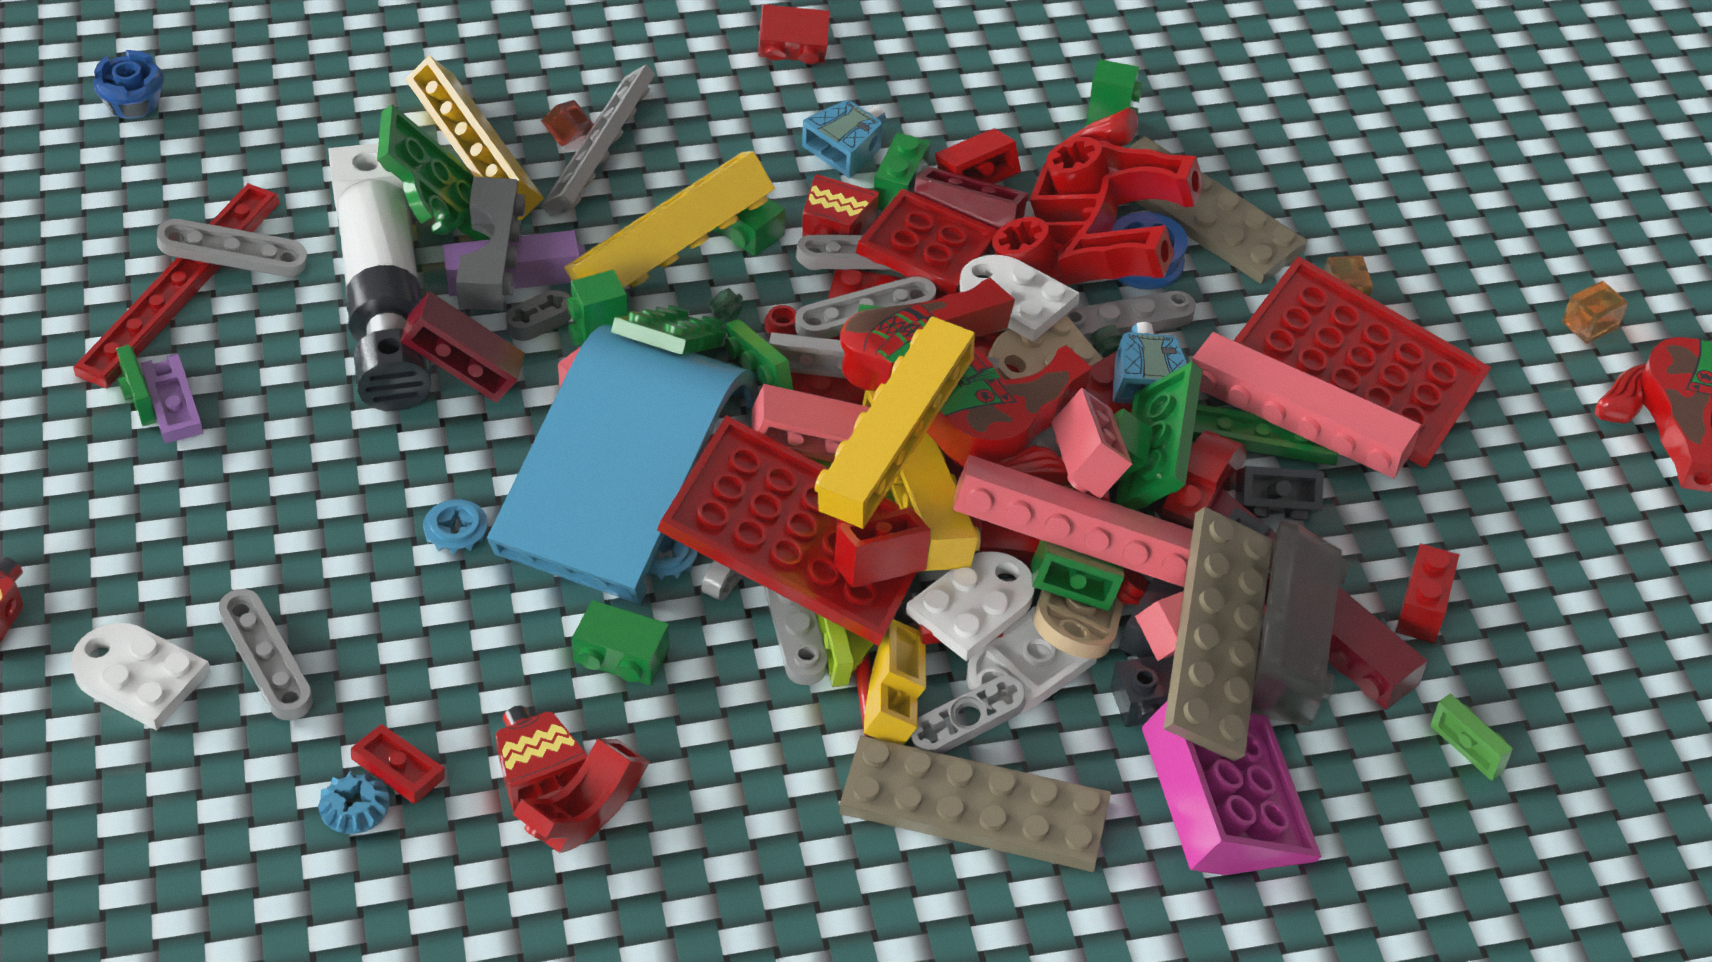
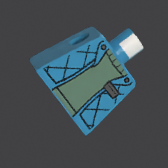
M845 100L803 120L802 147L846 177L851 178L880 150L882 144V124L886 122V115L882 108L877 105H873L865 111L853 102Z
M1148 322L1135 324L1131 328V332L1123 335L1115 356L1113 403L1133 404L1135 392L1187 364L1177 338L1172 335L1155 334L1153 325Z

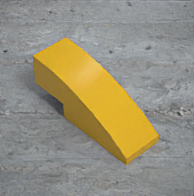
M893 619L876 653L867 694L864 733L878 740L904 745L918 727L917 699L926 689V645L921 642L919 630Z

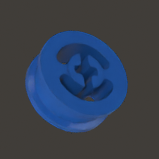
M1136 212L1119 218L1114 223L1112 231L1166 225L1174 256L1164 278L1127 276L1117 278V280L1133 288L1148 290L1163 288L1177 281L1184 270V255L1188 245L1187 234L1182 226L1165 215L1153 212Z

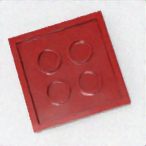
M902 188L858 241L855 253L874 263L900 272L906 277L919 276L927 278L934 283L936 290L955 294L960 290V275L963 268L970 261L987 254L992 247L993 236L998 229Z

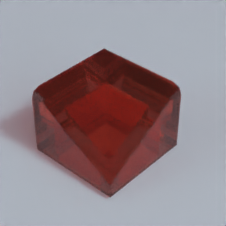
M575 100L556 105L541 120L560 146L568 145L586 134L594 125Z

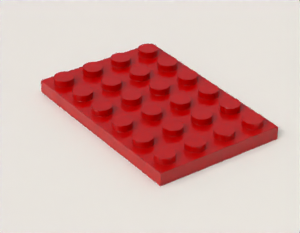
M1297 256L1233 340L1421 424L1414 450L1408 459L1423 468L1427 467L1491 369L1490 366L1300 256Z
M726 415L662 517L657 531L879 646L916 573L852 588L834 566L837 524L845 523V521L820 512L818 493L815 492V484L819 474L823 469L828 470L829 468ZM884 497L872 516L900 510V507Z

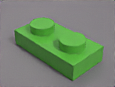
M1451 693L1438 702L1430 726L1486 777L1493 781L1504 772L1513 748L1506 743L1499 733L1494 732L1482 722L1471 708L1462 704Z

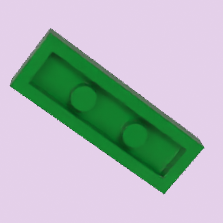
M740 319L726 323L728 338L725 339V347L729 357L739 362L744 369L752 371L762 386L767 384L793 390L788 359Z

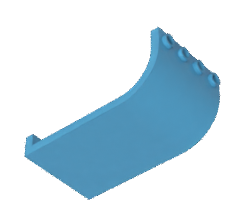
M602 325L590 334L578 351L487 536V540L495 555L641 605L647 592L644 579L665 535L657 531L662 517L703 453L715 424L730 396L744 399L747 408L752 409L759 392L755 375L750 370L697 353L677 354L612 333V326Z

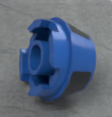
M125 50L126 56L117 57L110 61L108 56H105L97 63L94 70L95 79L93 85L95 92L114 115L127 119L143 117L156 109L160 100L164 76L163 71L153 62L152 56L137 50Z

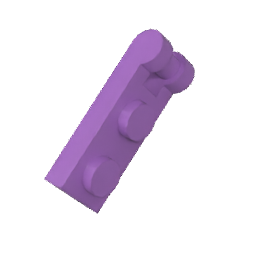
M179 354L167 356L166 361L154 364L152 360L140 363L164 443L204 434Z

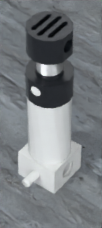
M379 143L328 148L333 194L342 244L348 328L352 337L359 342L354 351L357 392L361 400L374 409L385 412L410 409L421 403L430 393L431 375L429 360L400 342L408 315L422 300L411 228H413L411 211L404 194L403 182L393 173L386 171L377 161Z

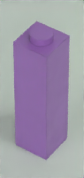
M575 230L521 236L520 242H514V246H517L518 249L517 268L510 269V273L514 275V289L571 283V279L563 267L585 253L584 244L577 245ZM490 240L443 245L449 297L457 296L456 279L460 255L477 251Z

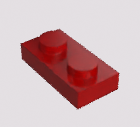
M380 724L351 747V760L378 779H382L385 784L413 804L417 803L445 779V768L383 724Z

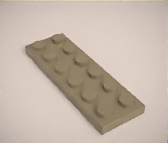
M1146 136L1128 147L1131 149H1150L1174 155ZM1202 172L1204 187L1195 207H1183L1174 202L1159 199L1134 201L1150 212L1162 214L1175 220L1182 226L1189 238L1261 285L1306 250L1307 239Z
M1203 507L1195 513L1163 729L1236 761L1245 756L1272 539L1207 507Z
M860 735L840 801L839 814L1094 872L1111 792Z

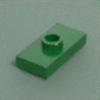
M130 345L116 348L123 377L118 378L124 400L132 399L142 427L156 423L155 420L157 419L151 395L133 348Z

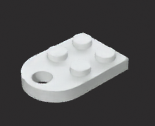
M987 255L976 258L965 265L960 275V292L977 286L987 278H978L976 276L985 275L988 278L991 277L1015 299L1008 328L1033 342L1079 303V292L1009 256Z
M1001 552L974 554L971 568L962 567L948 571L907 603L906 614L918 624H922L930 630L937 639L967 661L1023 617L1030 609L1035 588L1032 587V573L1024 563L1011 555ZM1008 573L1017 579L1007 582L999 579L997 575Z
M1035 606L1006 629L1003 637L995 638L969 659L967 685L969 691L999 676L1008 675L1015 677L1024 687L1026 704L1022 712H1025L1039 705L1096 663L1097 658L1076 657L1048 643L1034 626ZM1005 689L1001 690L998 701L1004 700L1007 705L1014 702V693L1008 694ZM987 698L982 699L986 708L992 710L991 705H988Z
M129 623L107 624L90 631L77 643L71 656L72 671L76 683L82 691L156 731L211 672L208 661L142 627ZM97 648L110 649L102 657L93 658L89 656Z

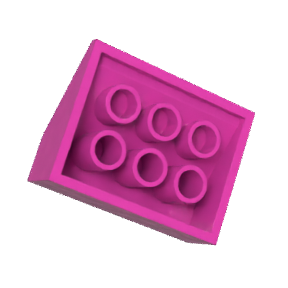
M1167 702L1142 726L1190 870L1229 875L1317 862L1322 857L1268 716L1250 713L1245 756L1236 761L1164 730Z

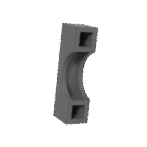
M473 177L469 201L472 229L487 235L491 240L477 251L460 255L456 279L459 309L504 311L506 295H513L514 275L510 273V269L517 268L518 249L517 246H514V242L521 241L522 224L521 220H518V216H524L525 194H519L518 179Z

